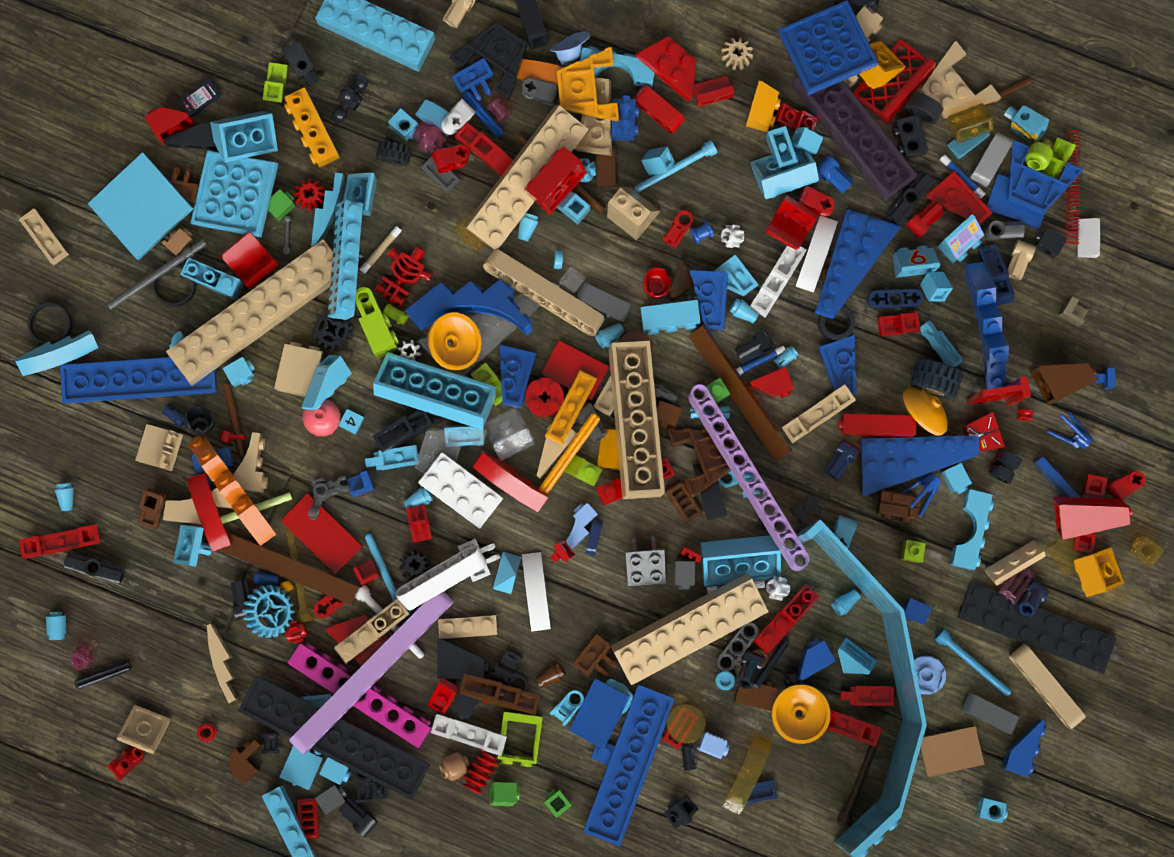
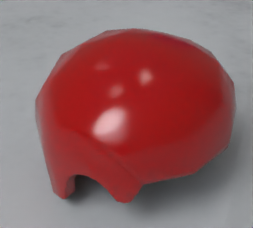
M655 267L649 269L642 281L643 289L650 297L659 299L669 292L671 278H669L666 270L663 268Z

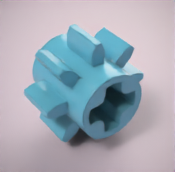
M580 159L587 172L581 182H589L596 175L595 163H590L589 159Z

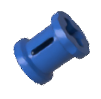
M707 221L695 229H689L696 244H699L700 240L706 237L714 236L712 228Z

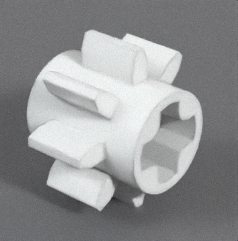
M726 225V228L721 232V241L726 243V247H739V244L744 241V231L739 230L740 225Z
M411 340L410 344H406L403 341L404 346L398 348L402 352L399 355L413 361H416L415 358L417 356L421 357V354L417 352L421 347L419 345L414 346L413 340ZM412 348L414 354L407 356L405 351H409Z
M774 576L773 579L768 581L766 591L770 593L769 598L782 601L783 597L788 596L790 585L786 583V578Z

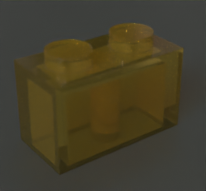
M983 103L948 116L949 130L958 144L993 131L992 116Z

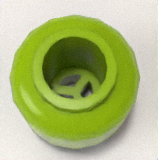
M1033 143L1025 156L1028 167L1036 171L1046 169L1053 157V150L1047 143Z

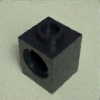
M1046 228L1043 232L1039 231L1034 241L1037 242L1035 245L1037 250L1054 259L1059 255L1067 238Z
M460 694L452 711L456 712L454 716L464 721L466 718L470 719L479 700Z

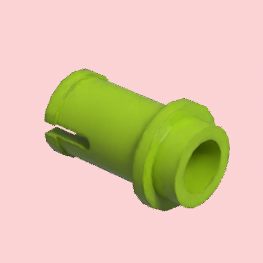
M388 304L383 311V314L386 313L388 317L397 321L398 325H404L408 319L406 311L402 312L391 304Z

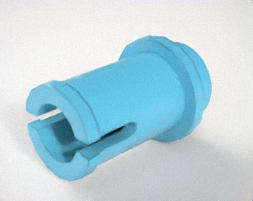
M792 346L790 348L787 347L786 351L773 361L782 369L793 359L796 360L799 354Z

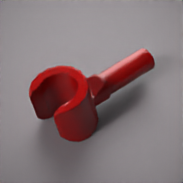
M223 430L219 440L230 443L231 438L245 439L246 435L234 434Z

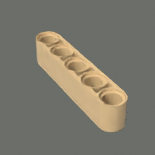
M1026 644L1021 645L1009 655L1011 661L1068 729H1073L1086 718L1081 709Z

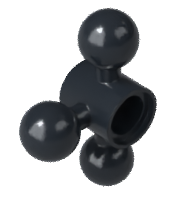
M364 76L355 77L353 89L345 87L340 91L337 101L342 106L335 108L332 112V117L336 122L345 121L347 118L346 110L349 108L355 111L361 104L363 97L358 92L365 90L368 86V81Z

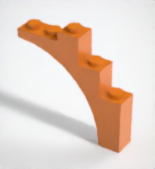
M206 436L194 437L187 445L239 519L261 546L275 536L276 533L230 472Z

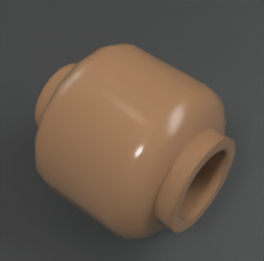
M458 752L443 757L441 764H439L442 776L450 781L466 776L467 767H470L467 757H462Z

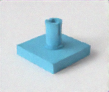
M180 526L173 563L196 567L199 554L207 556L211 554L210 550L203 549H211L209 543L201 542L204 528Z

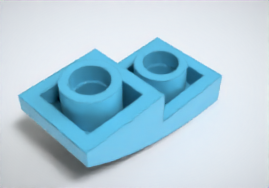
M424 100L415 115L428 126L433 124L446 136L449 135L441 128V123L449 112L428 100Z

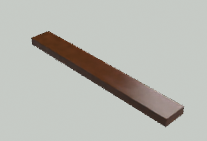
M703 325L689 335V338L716 377L722 380L730 393V397L773 459L777 461L792 451L708 328Z
M228 533L231 545L219 549L222 552L350 605L354 604L360 587L230 533Z

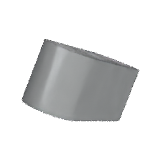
M997 131L970 178L987 187L1014 140Z

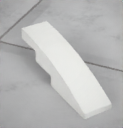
M789 246L786 247L750 306L755 312L766 318L807 251L801 246L798 250H794Z

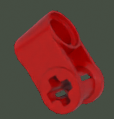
M462 144L439 149L432 153L437 171L441 174L465 167L470 156L469 148Z
M808 186L804 187L797 201L823 217L831 215L835 205L834 200L830 196ZM825 203L829 204L826 209L822 208Z
M1134 471L1112 481L1106 487L1113 499H1124L1132 492L1141 488L1145 484L1146 478L1142 472ZM1133 477L1138 478L1136 483H1132Z

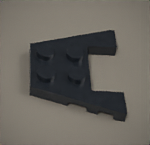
M496 22L478 35V38L464 45L456 54L453 53L449 58L463 69L475 54L484 58L505 74L494 90L509 100L522 64L527 43Z

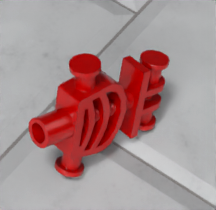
M395 247L390 250L387 256L394 259L391 264V270L397 279L393 283L383 276L382 281L389 286L386 288L380 282L375 288V292L383 294V298L389 296L391 298L390 302L397 303L398 307L401 308L406 298L398 296L399 293L406 297L410 296L409 292L401 288L403 283L415 285L421 278L426 279L429 283L432 278L433 272L424 271V265L419 263L425 252L415 247L409 256L404 252L399 255ZM401 260L406 265L404 268L399 263ZM397 265L399 269L402 271L400 275H398L395 271ZM407 276L415 278L413 280H406ZM393 288L396 290L394 294L391 293Z

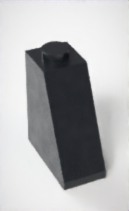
M438 639L437 679H463L464 674L485 679V675L489 673V663H485L484 658L443 639Z

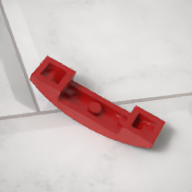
M206 473L187 479L195 509L212 551L230 546L231 542L226 528L223 526Z
M1088 474L1081 497H1104L1107 478ZM1095 533L1074 537L1073 550L1093 554L1096 540Z
M97 524L44 536L19 539L22 559L100 544Z
M830 709L828 730L874 747L877 746L882 728Z

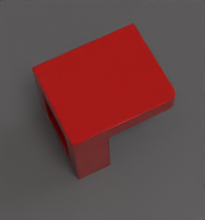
M372 559L358 567H353L356 576L363 586L381 577Z

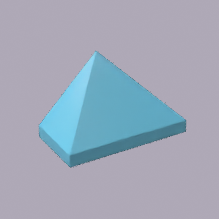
M506 552L502 553L493 589L512 594L521 556Z
M848 638L843 640L838 649L843 673L870 674L877 662Z

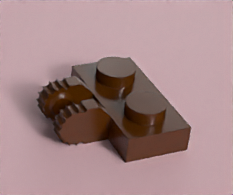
M175 166L172 179L168 180L188 203L195 204L199 185L190 183L192 169H186L182 182L178 181L181 167Z
M598 634L594 636L573 663L586 676L596 668L606 677L609 673L598 665L599 661L603 658L611 667H615L617 664L605 655L611 645Z

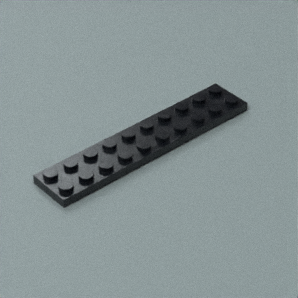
M256 676L238 711L292 738L320 707ZM341 718L311 748L410 800H413L431 765Z

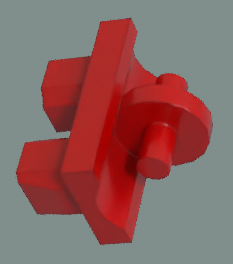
M421 505L407 508L406 512L413 543L432 539L426 506Z
M129 745L106 767L120 781L145 759L144 753L141 749Z

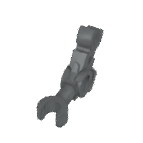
M341 476L336 482L334 480L326 482L325 478L320 477L311 483V486L314 487L313 497L315 500L308 513L310 515L309 519H318L322 501L324 502L328 497L337 495L338 491L348 492L350 490L349 485L341 486V483L347 481L346 476Z

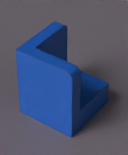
M367 470L361 472L360 475L347 479L351 497L375 490Z
M907 598L903 608L905 618L924 625L932 607Z

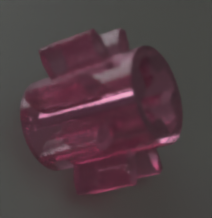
M82 646L81 649L75 648L69 658L73 662L71 667L78 671H81L82 668L87 670L94 660V657L91 656L92 650L85 646Z

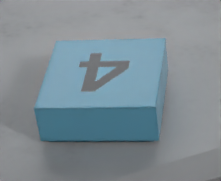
M347 409L338 426L356 435L364 417Z

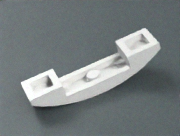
M823 216L819 217L795 287L814 292L838 221Z
M541 552L522 554L531 631L551 629Z
M436 714L431 730L433 734L453 739L499 756L502 755L507 738L490 730Z

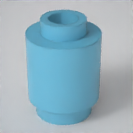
M50 612V616H46V632L49 635V640L65 639V634H67L66 615H62V612Z

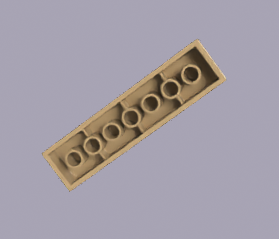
M560 105L554 106L463 227L491 249L498 250L534 202L525 190L527 183L539 174L543 165L550 162L557 150L564 146L572 152L589 129Z
M650 341L611 343L608 350L622 499L661 497L665 490Z
M746 573L611 645V648L628 681L633 685L769 611L752 578Z

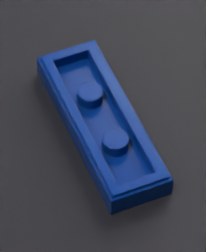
M1044 457L1038 458L1034 462L1037 468L1064 497H1080Z

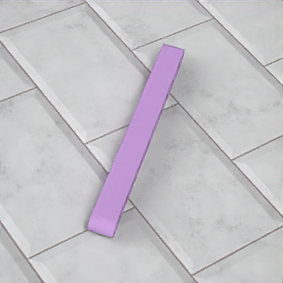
M700 384L695 385L688 395L690 404L789 567L794 571L802 570L809 563L808 553L708 389ZM694 392L701 393L703 398H696ZM705 408L711 409V411H712L713 414H712V415H707V414H705L704 409H705ZM715 424L722 427L721 432L714 429ZM724 441L731 442L732 448H727L724 445ZM734 457H739L742 460V464H736ZM744 474H750L752 481H747L744 478ZM754 490L761 491L762 498L756 497ZM764 507H770L773 513L771 515L767 514L764 511ZM774 524H781L783 530L777 531ZM790 540L793 544V547H786L784 541ZM796 556L803 560V565L795 562Z
M444 591L426 601L289 741L303 755L308 752L454 601Z

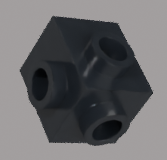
M686 794L678 800L676 798L672 799L667 804L668 809L663 814L676 829L680 825L685 827L693 820L692 816L699 809Z

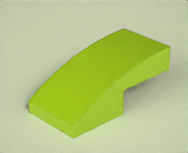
M269 62L263 100L282 103L289 65Z
M1057 137L1052 148L1053 157L1048 167L1038 171L1056 178L1066 165L1076 145Z
M484 363L471 376L476 381L496 387V396L493 403L496 407L502 402V384L490 367Z

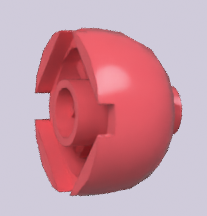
M325 399L321 407L316 410L304 409L302 420L310 433L325 437L333 434L338 428L341 421V413L334 402Z

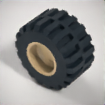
M917 360L910 384L934 396L955 398L958 394L963 373L941 362Z

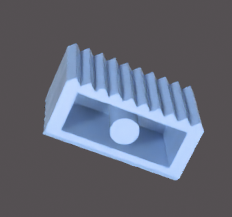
M704 731L697 749L721 759L722 756L727 755L730 745L727 744L726 739Z

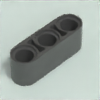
M584 282L581 284L575 297L602 315L619 323L625 322L632 308L629 303Z
M749 622L737 630L716 659V665L720 670L729 671L736 665L758 634V628L755 624ZM748 625L754 630L753 635L750 637L745 636L743 632L744 628ZM735 641H739L742 644V649L739 652H734L732 649V644ZM723 657H728L731 661L727 668H723L720 664V660Z
M970 692L961 708V711L1009 735H1012L1020 717Z

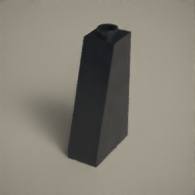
M514 0L529 50L548 46L546 29L536 0Z

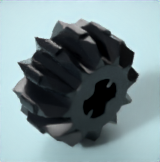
M411 549L412 556L405 552L404 556L407 557V560L402 558L399 560L405 563V565L399 566L400 570L406 569L402 575L405 577L410 573V581L413 580L414 575L418 577L420 576L419 574L424 573V570L428 571L431 569L426 567V565L432 564V561H425L429 556L427 553L421 557V549L418 550L417 555L415 550ZM413 560H416L418 563H420V567L418 566V570H415V568L411 567V563L413 564Z

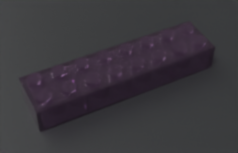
M799 76L793 80V89L884 203L916 179L918 176L843 81L807 95Z

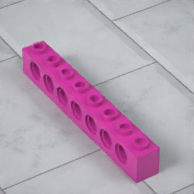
M300 643L288 661V664L334 694L341 688L340 681L342 678L350 679L352 677L348 673L349 669L340 663L338 666L331 662L333 658L325 653L320 655L315 652L317 648L310 643ZM312 656L317 659V665L314 668L308 665V659ZM327 667L333 669L334 674L331 678H326L324 675V670ZM374 685L366 692L364 699H359L353 705L417 748L421 746L432 729L429 725L431 723L429 720L422 716L417 718L413 715L414 711L405 705L403 708L396 704L398 701L390 695L387 697L380 694L382 690ZM375 699H380L383 703L380 710L374 709L372 705ZM395 709L398 711L399 717L397 720L389 718L390 710ZM407 720L414 721L415 729L413 731H408L405 728Z

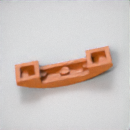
M523 59L517 79L525 81L528 78H533L558 85L557 71L565 67Z

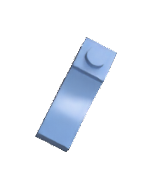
M581 503L574 510L576 513L573 515L575 523L566 540L571 549L589 534L584 527L598 515L588 503L585 505Z

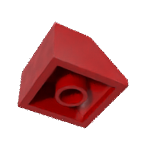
M163 107L150 110L147 113L148 115L144 117L155 136L163 145V139L196 126L187 113Z

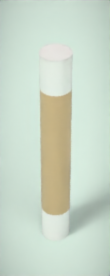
M396 226L359 270L365 274L400 234L401 229Z

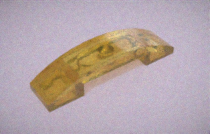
M754 736L744 762L722 807L738 815L741 814L761 774L773 744Z

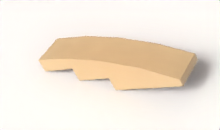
M209 624L207 625V634L213 668L228 703H232L239 699L229 683L236 678L226 662L232 658V655L215 625Z

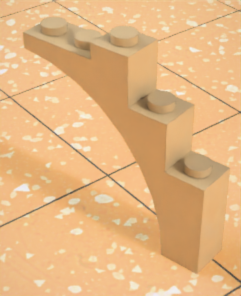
M252 433L247 453L233 474L244 491L263 493L264 489H267L268 477H265V473L258 472L263 464V458L260 457L261 450H264L265 438L260 433ZM218 488L211 491L217 507L233 509ZM192 499L165 501L163 520L201 525Z

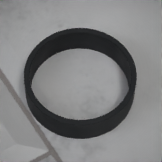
M177 265V266L174 267V268L183 269L184 266H182V265ZM158 279L152 282L153 292L157 299L170 307H180L187 304L196 292V282L192 281L191 292L183 301L168 303L163 301L158 295Z
M43 303L35 307L30 313L28 330L35 340L42 344L47 343L39 340L33 330L34 318L40 310L46 307L61 308L67 316L68 325L66 332L61 338L50 342L53 345L71 334L73 322L69 312L56 303Z

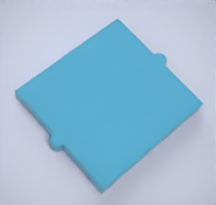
M293 746L279 778L291 782L293 786L298 785L310 790L323 758L310 753V750L303 755Z

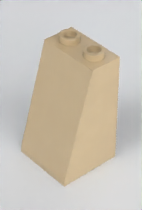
M631 187L620 188L608 202L607 217L635 240L642 235L660 213L659 209Z

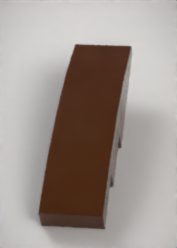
M464 674L459 691L460 694L535 716L541 697L537 694L524 692L519 688L502 685L500 682Z

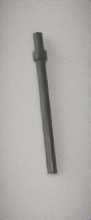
M202 239L193 246L186 247L180 255L108 302L107 306L112 310L188 259V257H194L196 252L207 245Z

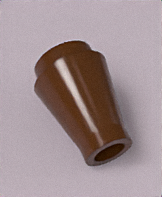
M553 663L540 676L536 677V680L542 688L563 681L566 673L560 663Z

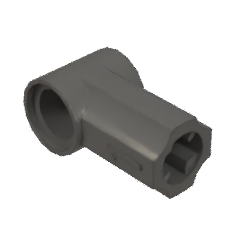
M996 220L985 227L984 236L989 241L1021 239L1024 237L1025 227L1023 221L1001 222ZM991 227H995L997 229V235L991 232Z
M590 402L583 406L577 417L581 426L584 425L592 413L597 414ZM600 421L589 435L593 442L599 441L607 435Z

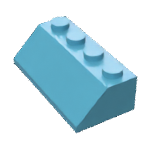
M771 535L700 542L704 586L727 584L746 573L753 581L771 580L774 576L781 577V552Z

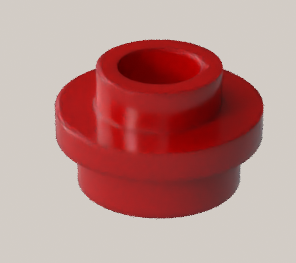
M209 722L202 723L197 729V736L203 742H210L217 735L216 727ZM206 728L210 730L209 736L204 734Z

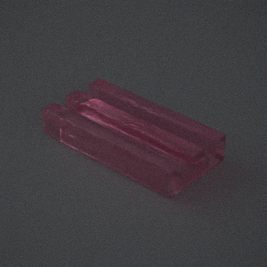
M1028 568L1023 569V572L1009 591L1007 589L1017 574L1008 578L999 591L1001 595H1005L1006 599L1012 600V604L1017 603L1036 576ZM1028 574L1029 577H1028L1027 580L1024 582V584L1022 585V587L1020 588V590L1017 592V594L1014 596V595H1013L1014 591L1016 590V588L1018 587V585L1021 583V581L1023 580V578L1025 577V575Z

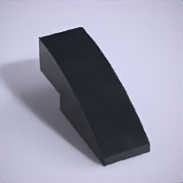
M700 464L693 465L695 477L703 475ZM716 481L700 492L707 521L727 516L719 484Z

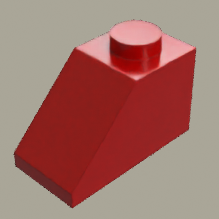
M786 367L749 383L750 388L774 398L780 396L781 399L791 395V391L794 389Z

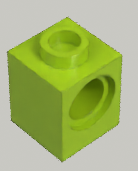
M910 540L903 541L900 560L922 563L926 543Z

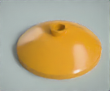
M453 312L444 314L434 321L429 330L428 345L433 358L442 367L449 370L468 368L477 360L480 354L481 335L478 327L469 317Z
M909 387L903 392V400L908 411L925 430L938 436L943 435L947 431L948 421L941 401L936 396L916 387Z
M793 685L784 689L775 699L772 706V721L775 729L784 739L797 744H806L817 740L826 731L830 722V707L824 695L817 689L808 685ZM797 710L802 711L800 717H797L795 714Z

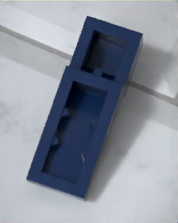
M997 244L978 248L980 260L984 262L996 286L997 306L1014 302L1015 293L1009 281V272Z

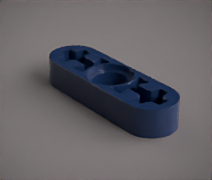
M917 289L876 290L871 292L867 298L868 305L873 309L915 308L923 302V294ZM884 294H887V305L884 304L885 301H879L878 304H875V301L871 300L875 295L878 298H884ZM892 294L899 295L900 303L893 304L890 301V296ZM904 294H906L905 298L911 297L913 294L919 297L916 303H913V300H906V304H904Z

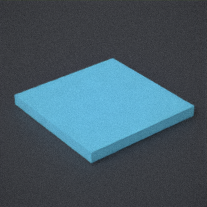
M207 150L190 224L238 234L251 232L254 237L261 238L278 163L249 157L224 162L219 152Z
M143 152L88 203L137 260H140L194 209Z

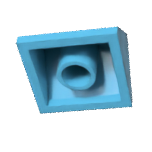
M370 172L348 174L343 201L363 203L362 215L371 216L377 183L375 174Z

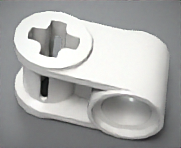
M461 99L442 121V130L446 134H454L476 111Z

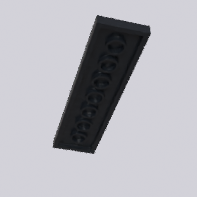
M970 582L957 617L958 619L1098 673H1105L1117 637L1039 607L1033 616H1024L1020 613V608L1018 607L1021 602L1020 600Z

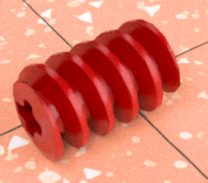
M480 749L479 751L482 756H475L478 763H471L474 770L468 769L467 772L470 774V777L463 776L466 784L461 783L477 794H482L483 792L480 786L486 787L487 784L484 780L491 779L488 773L494 774L495 770L492 766H499L496 761L497 758Z

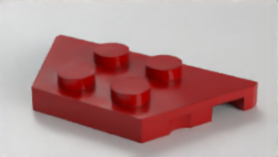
M668 36L635 54V57L686 101L692 100L696 60L672 38Z
M363 615L328 627L326 631L338 643H341L366 624L370 618L367 615ZM386 634L383 635L371 646L355 656L354 659L362 666L389 637Z

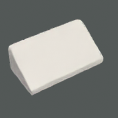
M1100 218L1078 219L1080 221L1078 222V228H1080L1078 229V242L1080 243L1077 244V257L1097 258L1100 255Z

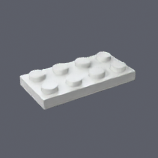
M442 451L418 481L421 486L479 529L503 499L501 495Z

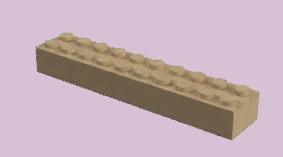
M324 239L167 350V354L191 386L328 289L331 282L333 251Z

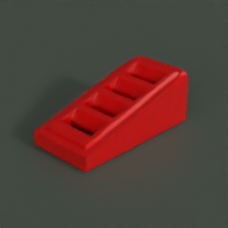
M315 798L298 799V820L303 832L304 829H314V832L304 833L306 838H320L317 801ZM313 804V808L302 809V805ZM313 812V816L303 817V813ZM314 820V824L304 825L303 821Z

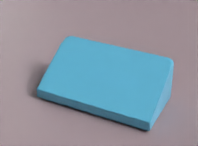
M975 123L947 146L959 160L987 139L990 133L980 124Z

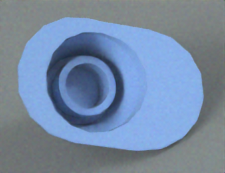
M589 32L575 33L565 38L559 44L552 46L550 50L556 53L563 66L569 65L581 57L582 43L589 39L590 34Z

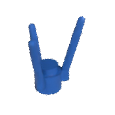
M1068 412V415L1076 426L1063 414H1060V417L1076 432L1072 437L1074 441L1051 430H1047V433L1071 444L1076 449L1079 446L1085 449L1092 442L1093 437L1089 435V432L1071 412Z
M928 473L927 476H921L919 480L901 492L906 494L922 483L921 487L923 490L910 504L911 508L915 506L926 492L930 493L919 513V517H922L934 494L939 489L938 485L941 483L939 478L932 473Z

